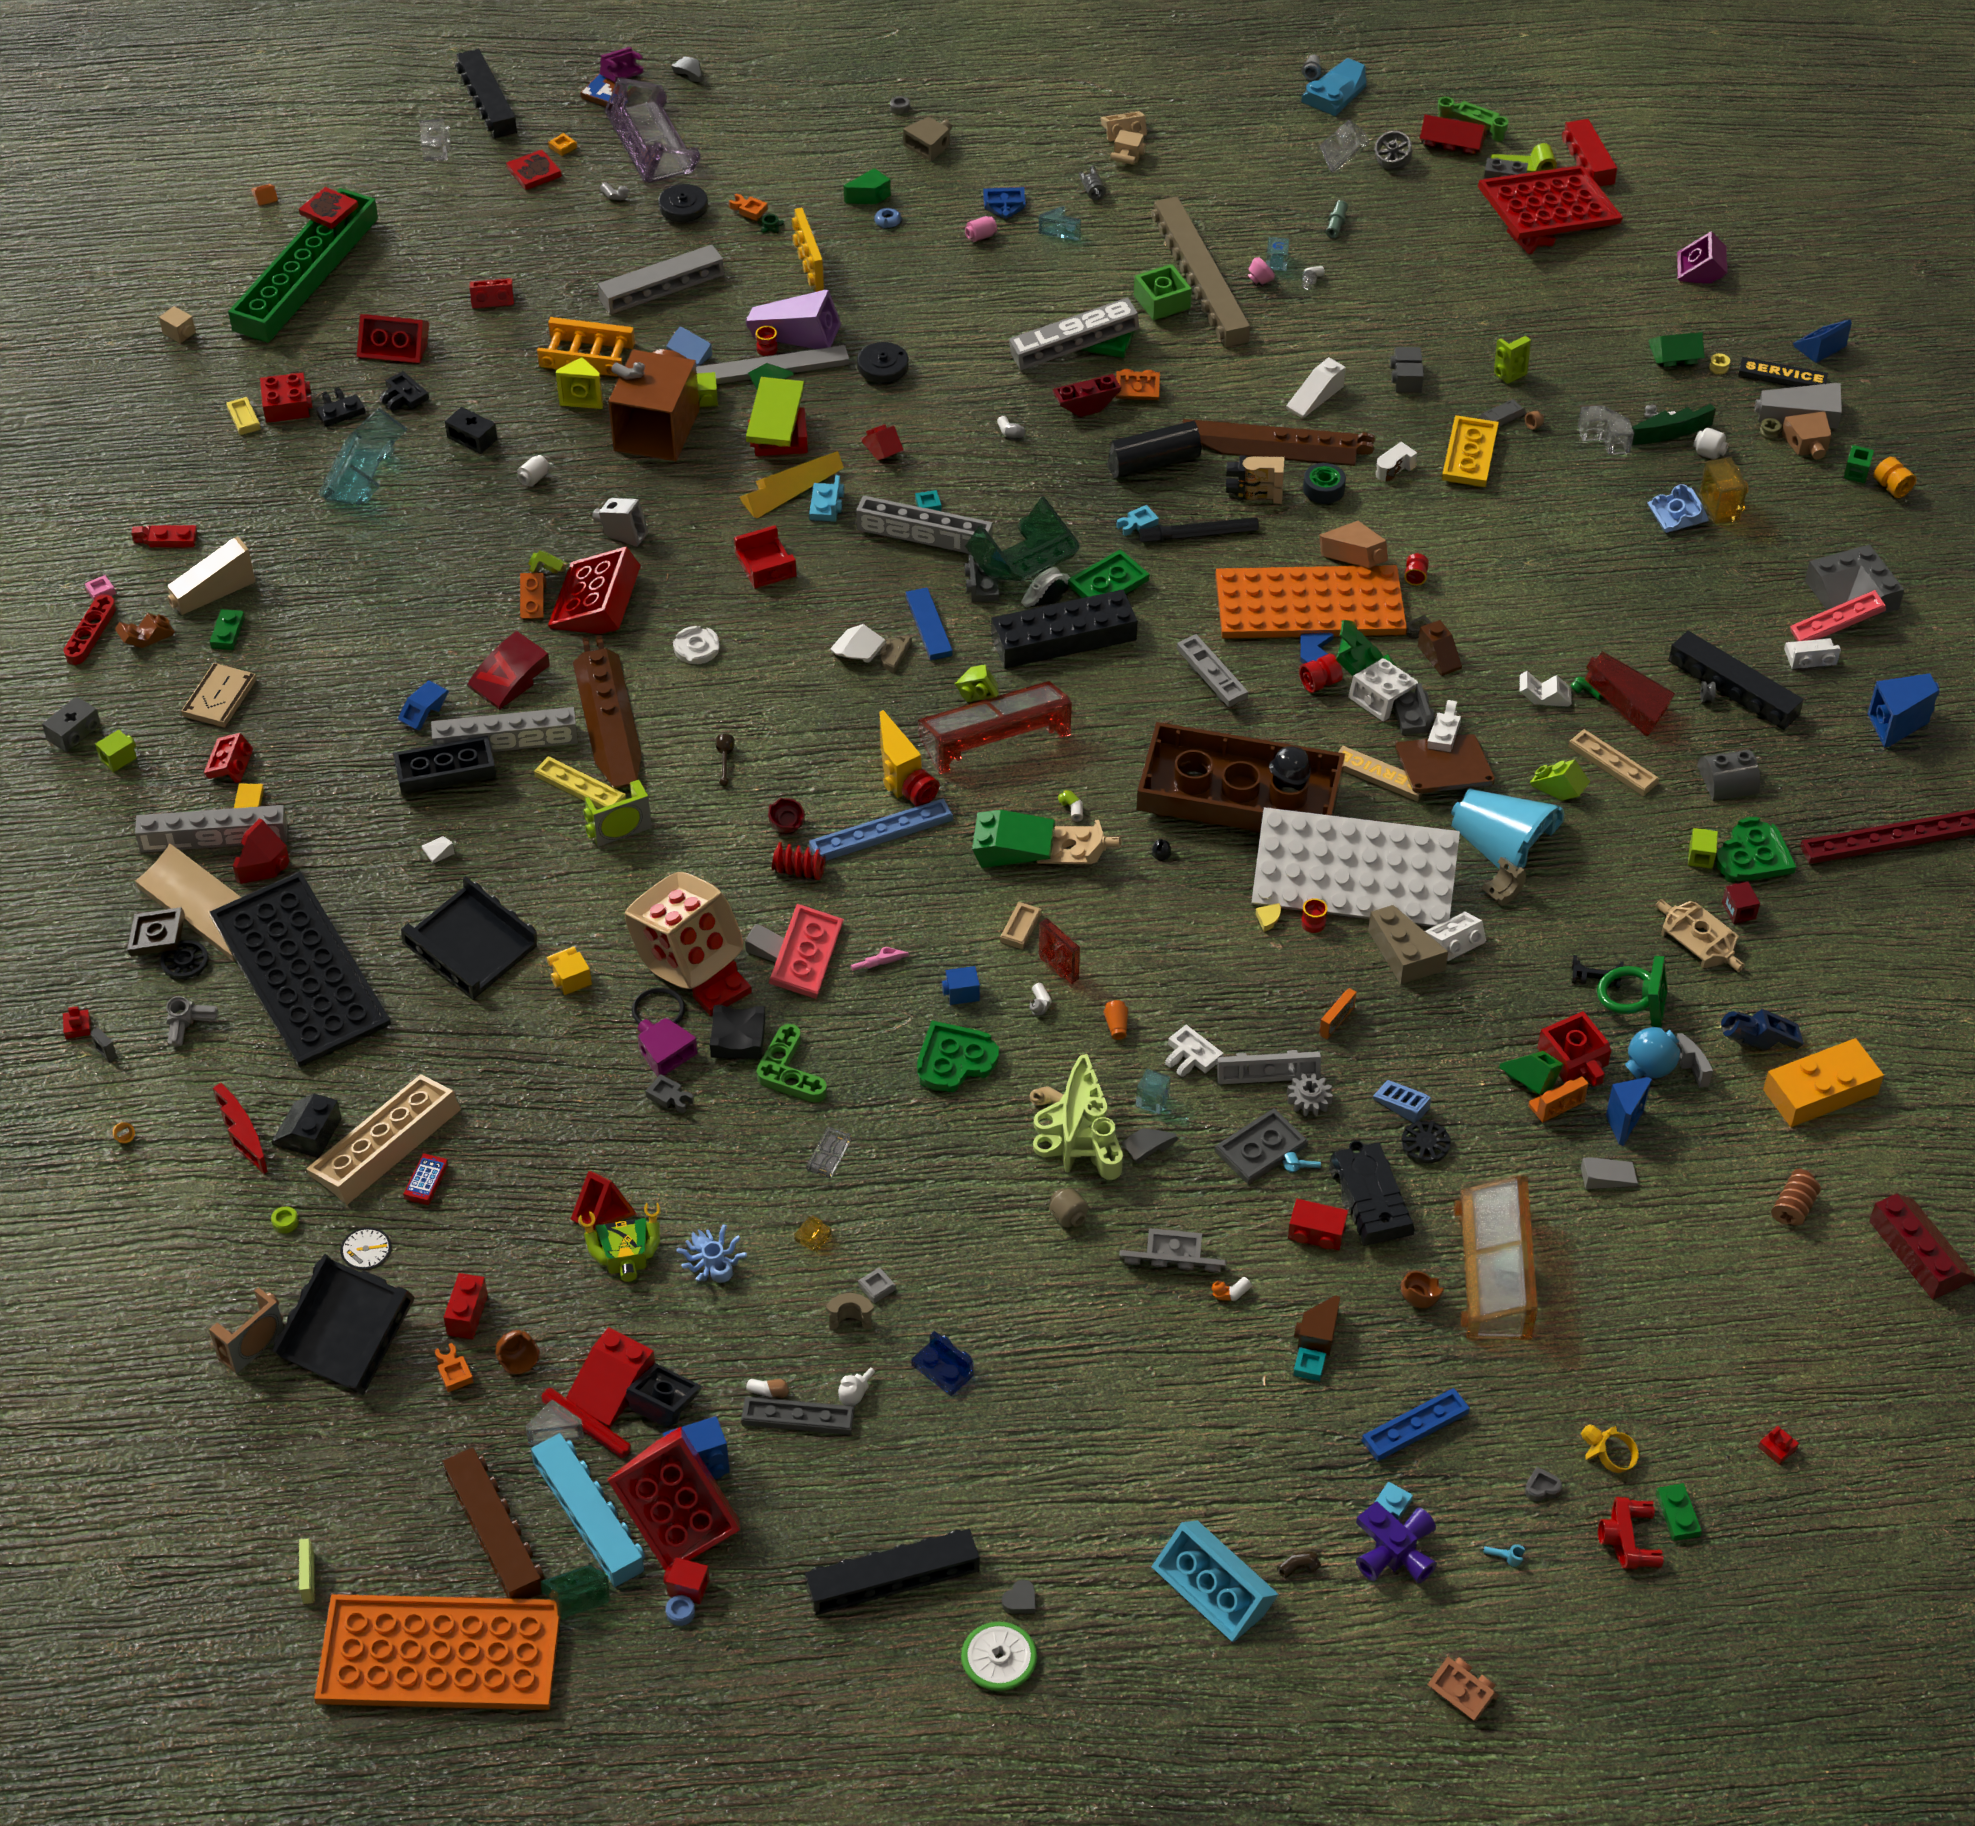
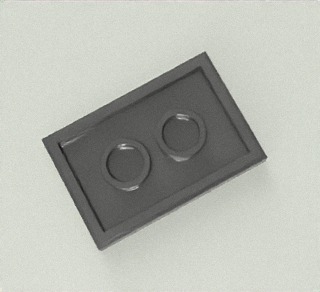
M1273 1108L1217 1144L1214 1152L1249 1185L1283 1163L1282 1161L1286 1160V1153H1298L1306 1148L1308 1140Z

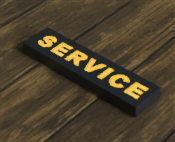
M1742 357L1738 376L1791 387L1826 384L1828 373Z

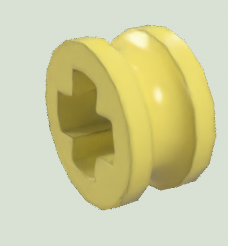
M1720 353L1713 355L1709 366L1710 371L1719 375L1727 373L1730 358Z

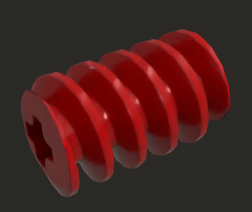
M779 842L773 854L772 871L776 868L778 873H783L786 869L787 875H792L795 872L797 877H801L805 873V877L808 879L814 875L816 880H821L826 857L825 855L821 857L820 849H817L814 855H811L810 847H807L805 853H802L800 845L797 846L795 852L792 851V844H788L786 850H783L782 842Z

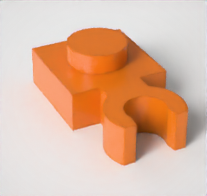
M735 194V201L729 200V208L739 210L740 215L757 221L768 210V203L753 197H749L746 200L742 195Z
M452 1343L449 1344L450 1353L447 1355L441 1354L438 1348L435 1349L436 1359L440 1363L437 1366L438 1372L447 1392L474 1383L473 1376L464 1357L457 1358L456 1348Z

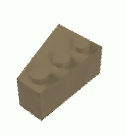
M1391 905L1371 911L1368 931L1400 985L1446 970L1449 951L1398 908Z

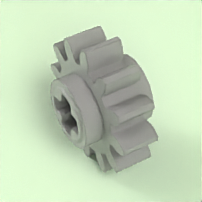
M1303 1073L1301 1081L1293 1078L1292 1085L1287 1087V1103L1290 1105L1294 1104V1112L1302 1109L1304 1116H1307L1309 1111L1318 1116L1319 1109L1326 1112L1328 1104H1332V1086H1325L1326 1078H1321L1319 1081L1316 1080L1315 1073L1311 1075V1078H1307Z

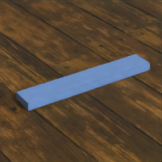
M943 798L810 840L809 847L813 854L817 849H820L821 857L825 855L827 861L953 821V814Z

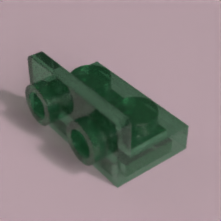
M590 1564L541 1581V1592L556 1601L557 1615L561 1619L610 1601L608 1575Z

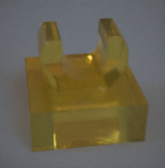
M812 1215L794 1234V1239L796 1242L817 1252L831 1235V1228L823 1224L822 1220Z

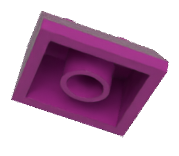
M1711 231L1678 251V280L1680 282L1710 284L1717 279H1721L1727 274V246Z

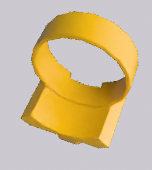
M1589 1424L1581 1432L1582 1438L1589 1445L1592 1444L1586 1453V1460L1593 1459L1599 1455L1601 1463L1608 1470L1615 1473L1625 1472L1637 1463L1639 1455L1636 1443L1627 1434L1617 1432L1616 1426L1601 1433V1430ZM1609 1437L1619 1438L1628 1446L1631 1453V1462L1628 1468H1619L1608 1458L1605 1442Z

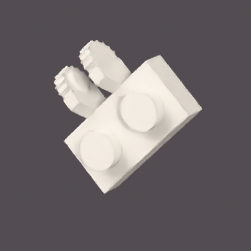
M1185 1025L1169 1038L1168 1045L1174 1051L1167 1057L1165 1064L1171 1068L1178 1064L1182 1057H1185L1186 1060L1177 1069L1178 1075L1184 1077L1193 1069L1194 1065L1204 1073H1207L1217 1064V1057H1223V1052L1188 1025Z

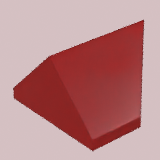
M588 1171L571 1220L578 1223L579 1216L581 1215L583 1223L590 1224L591 1217L589 1212H592L595 1216V1222L592 1225L593 1230H595V1225L615 1223L637 1213L613 1181Z

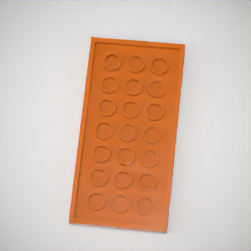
M1380 565L1369 568L1363 566L1216 569L1215 577L1222 638L1301 637V634L1332 633L1334 634L1333 636H1339L1343 620L1354 621L1357 629L1364 636L1406 635L1407 628L1397 565Z
M331 1594L314 1697L315 1703L325 1705L550 1710L562 1608L561 1600Z

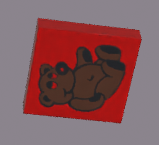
M543 149L506 162L509 172L525 190L562 177L561 170Z
M324 187L299 208V214L333 229L359 206L357 200Z

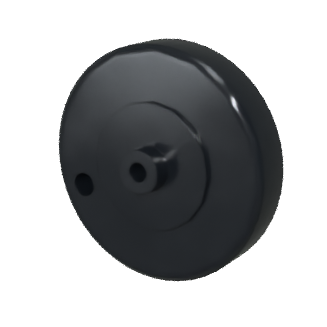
M673 185L659 195V211L669 220L690 222L706 213L708 197L703 189L695 185Z
M876 342L867 345L859 352L857 368L859 373L869 381L889 383L900 379L907 373L909 357L907 352L897 344Z

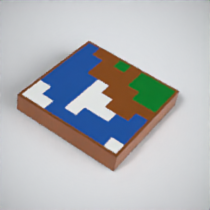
M599 73L580 92L582 99L615 110L636 86L633 81L623 79L614 82Z

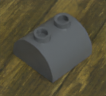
M1742 750L1703 756L1699 759L1697 767L1713 801L1759 793L1760 773L1757 760L1752 751Z

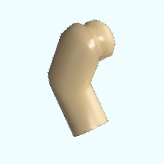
M1051 1087L1034 1089L1030 1093V1100L1034 1105L1038 1106L1050 1103L1055 1104L1061 1100L1064 1094Z

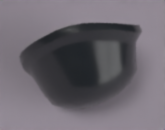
M1283 747L1269 764V769L1276 778L1292 786L1305 784L1311 775L1308 755L1300 747Z

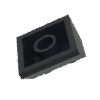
M312 1094L294 1102L274 1136L272 1145L320 1158L342 1119L338 1100Z

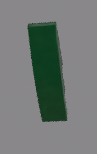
M1708 404L1693 412L1687 407L1673 415H1670L1665 410L1632 426L1629 444L1657 443L1700 431L1713 425L1716 408Z

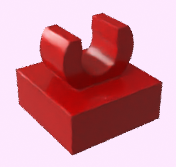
M79 1006L68 1008V1013H63L65 1039L91 1035L90 1013L88 1009L80 1010Z
M1777 1426L1759 1442L1758 1448L1780 1465L1797 1450L1799 1443Z

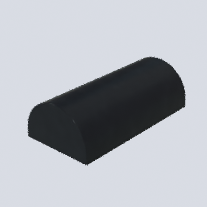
M1195 420L1112 440L1107 467L1112 476L1119 478L1199 458L1201 455V438Z
M488 736L393 753L401 795L496 778L495 764Z

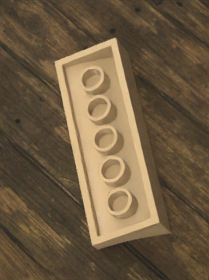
M169 844L159 859L142 876L135 880L137 888L164 909L182 907L185 913L183 923L235 962L236 960L210 918L209 912L241 897L172 844Z
M420 1074L306 1168L309 1176L321 1183L343 1203L348 1205L461 1110L453 1090Z

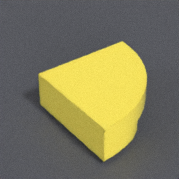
M1280 903L1256 908V916L1264 932L1272 929L1279 920L1281 913Z

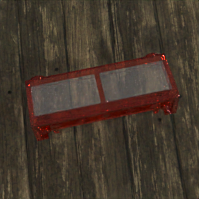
M1050 681L918 719V736L938 773L943 774L950 771L949 764L954 759L956 761L961 760L962 751L1043 727H1046L1049 734L1055 730L1059 738L1070 736L1072 702L1064 692Z

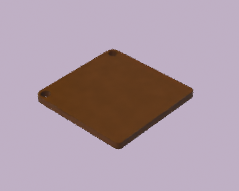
M1474 734L1456 736L1451 752L1427 749L1428 739L1395 743V750L1411 788L1415 793L1491 786L1495 783V777Z

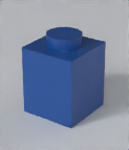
M975 966L945 970L946 980L941 981L942 992L944 996L948 995L950 1005L980 1001V985Z

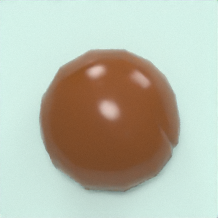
M1417 1270L1407 1273L1401 1282V1293L1404 1299L1411 1306L1420 1309L1432 1307L1438 1302L1444 1291V1288L1439 1287L1438 1278H1430L1426 1273Z
M512 1330L504 1334L496 1343V1358L505 1371L510 1374L521 1375L530 1371L538 1362L539 1348L534 1339L525 1331Z

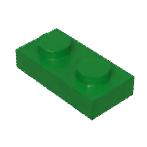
M221 609L210 639L211 648L234 650L245 619L244 611Z
M1684 1483L1658 1487L1655 1494L1673 1542L1700 1537L1702 1530Z

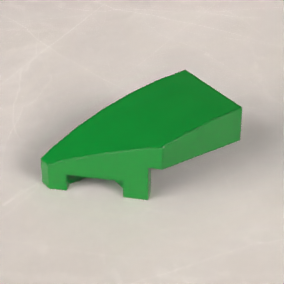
M769 363L748 372L757 390L761 377L788 379L794 376L792 371Z

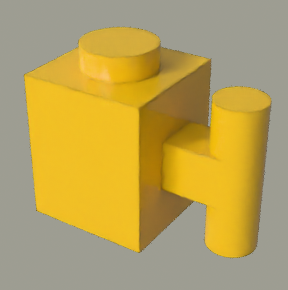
M574 946L546 957L548 965L553 966V973L550 974L552 982L556 988L560 987L564 995L592 985L590 968L581 953L577 952Z

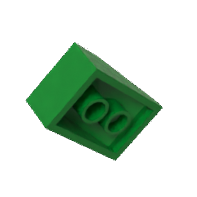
M1001 809L978 812L972 850L980 867L985 868L1051 859L1055 820Z

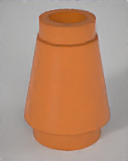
M1110 1001L1105 1005L1103 1013L1112 1038L1121 1040L1127 1036L1128 1007L1125 1006L1123 1001Z

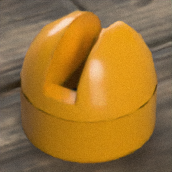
M121 1122L115 1125L112 1134L117 1142L128 1143L134 1138L135 1129L131 1124ZM125 1128H128V1132L120 1135L119 1137L117 1136L118 1132Z

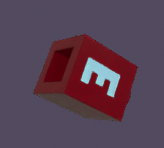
M1735 883L1725 887L1722 904L1732 923L1737 924L1755 920L1760 902L1750 883Z

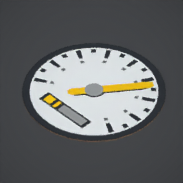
M371 1227L360 1228L351 1232L343 1240L340 1248L341 1257L346 1264L353 1268H374L383 1263L389 1256L391 1241L387 1234L379 1229Z

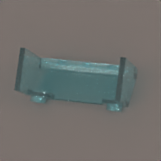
M378 408L347 437L318 495L325 500L355 505L368 503L373 493L380 487V484L372 479L379 463L384 458H390L395 450L393 448L395 441L408 428L382 409Z

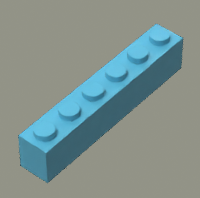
M561 1433L532 1447L531 1454L534 1465L614 1588L644 1572L643 1559H645V1554L638 1543L633 1544L630 1539L632 1536L629 1528L624 1522L620 1524L616 1518L618 1514L614 1505L611 1502L606 1503L600 1484L597 1481L592 1482L590 1479L589 1468L583 1460L579 1462L577 1459V1452L573 1443L570 1440L566 1442Z

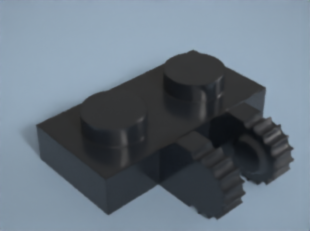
M402 371L385 380L388 389L379 397L380 402L383 404L388 403L387 407L391 411L400 409L404 403L411 409L429 400V393Z
M339 387L334 388V394L338 401L332 402L329 394L323 392L321 396L325 405L316 408L317 415L324 427L366 414L365 407L357 394L345 398Z

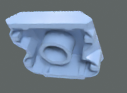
M1684 484L1674 487L1670 495H1658L1652 501L1647 502L1651 512L1665 533L1709 521L1703 505L1693 489Z

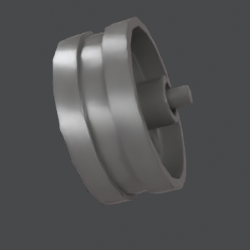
M1386 132L1375 143L1378 164L1387 170L1404 168L1412 159V145L1409 137L1403 132ZM1406 146L1409 147V148H1408V151L1401 150L1402 148H1404V147H1406ZM1388 154L1385 159L1380 156Z

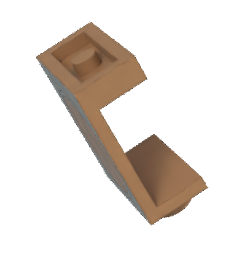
M259 1287L254 1292L260 1311L231 1334L218 1322L209 1329L218 1360L235 1374L240 1372L275 1341L277 1335L282 1333L284 1329L282 1323L283 1316L278 1308L279 1301L272 1293L268 1292L266 1294Z

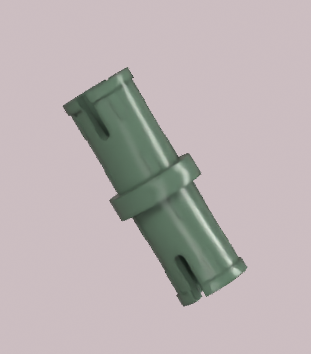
M1337 201L1333 212L1329 215L1326 235L1330 238H1336L1339 235L1341 226L1345 223V213L1348 209V204L1345 201Z

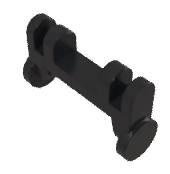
M1573 955L1571 970H1573L1572 982L1576 983L1577 976H1580V983L1586 984L1587 977L1601 979L1613 969L1586 968L1580 963V960H1577V955ZM1619 961V965H1616L1615 968L1623 967L1624 961ZM1621 977L1614 980L1616 981V988H1620Z

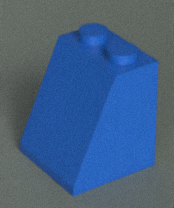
M1930 673L1876 681L1867 714L1884 748L1890 747L1930 722L1932 712L1935 710L1936 698L1940 693L1939 685L1933 680Z

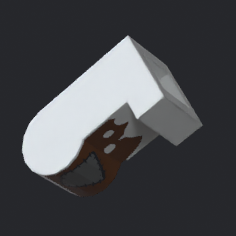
M1403 442L1398 443L1377 459L1376 477L1381 481H1390L1395 477V474L1405 468L1411 471L1416 467L1417 452Z

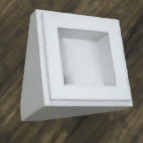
M444 836L421 846L433 864L455 854L453 843Z

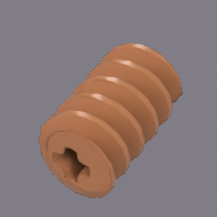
M1799 1168L1792 1172L1791 1177L1779 1195V1199L1776 1200L1775 1206L1771 1210L1772 1217L1776 1221L1795 1226L1804 1223L1805 1217L1808 1216L1809 1210L1813 1206V1202L1816 1201L1817 1195L1821 1192L1820 1184L1809 1171Z

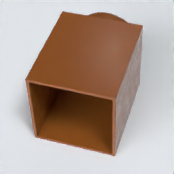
M666 349L657 350L652 353L632 350L625 367L633 368L635 362L643 363L645 365V374L641 378L635 379L619 377L608 400L613 451L677 461L700 410L696 360L687 359L678 352Z

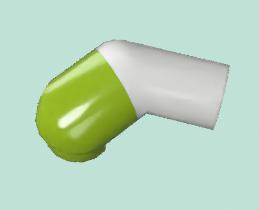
M1064 790L1063 793L1058 795L1059 803L1062 806L1068 804L1071 807V819L1073 821H1081L1083 819L1082 801L1072 791Z

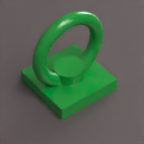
M1654 956L1651 973L1639 967L1623 966L1609 971L1601 978L1597 987V996L1600 1003L1606 1009L1618 1014H1634L1649 1007L1651 1027L1662 1028L1668 993L1665 956ZM1624 976H1634L1644 981L1642 1000L1632 1004H1620L1612 1001L1607 994V988L1612 981Z

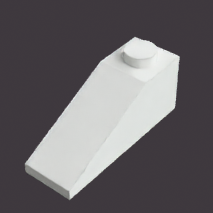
M1328 357L1312 371L1286 405V409L1302 419L1344 387L1346 367Z

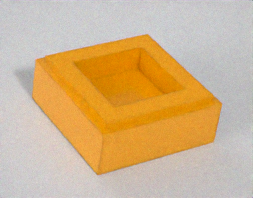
M564 133L548 142L549 148L561 157L577 148V142Z

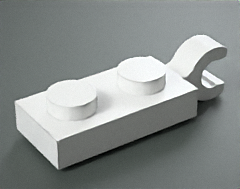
M1448 700L1445 714L1437 713L1428 739L1427 749L1451 752L1461 723V716H1456L1457 711H1455L1457 701Z

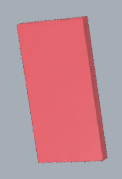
M797 904L769 984L817 999L844 919Z

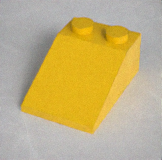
M882 710L879 714L880 745L884 771L883 783L888 791H892L899 798L903 796L902 786L907 777L914 771L922 769L921 754L886 712Z

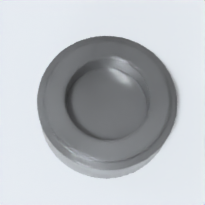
M903 96L894 97L890 101V110L895 114H905L910 110V100Z

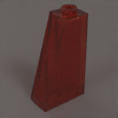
M1601 651L1597 658L1592 657L1586 666V669L1589 671L1585 680L1644 735L1649 736L1668 709L1675 693Z

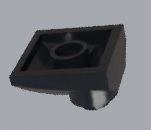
M655 1363L627 1388L625 1398L629 1402V1407L635 1413L643 1415L661 1426H671L678 1423L680 1413L701 1391L702 1386Z

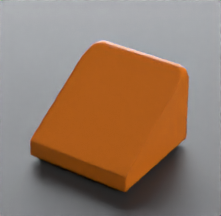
M271 184L251 189L257 204L260 206L278 201L275 187Z

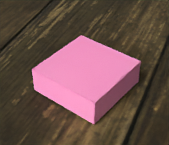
M106 575L84 584L93 600L100 595L113 596L116 594L114 586Z

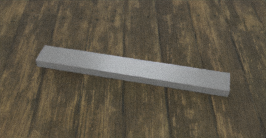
M845 345L699 366L696 367L697 373L715 372L716 384L749 380L751 378L748 372L766 363L797 373L849 365V357Z

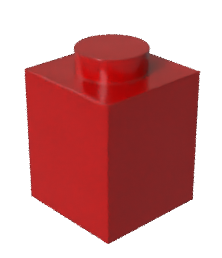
M675 1557L672 1567H667L663 1583L667 1586L668 1596L683 1595L689 1597L693 1603L701 1604L710 1581L708 1566Z

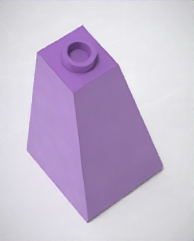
M822 290L752 307L746 319V325L750 329L753 338H756V330L758 328L771 326L777 331V342L821 349L831 347L841 321L829 290Z

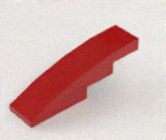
M220 1082L213 1087L216 1102L221 1107L220 1110L224 1124L228 1127L231 1144L263 1174L267 1173L268 1170L260 1141L249 1116L234 1095Z

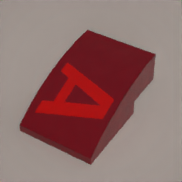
M516 630L488 655L475 671L467 686L500 710L534 685L533 678L550 666L549 654Z

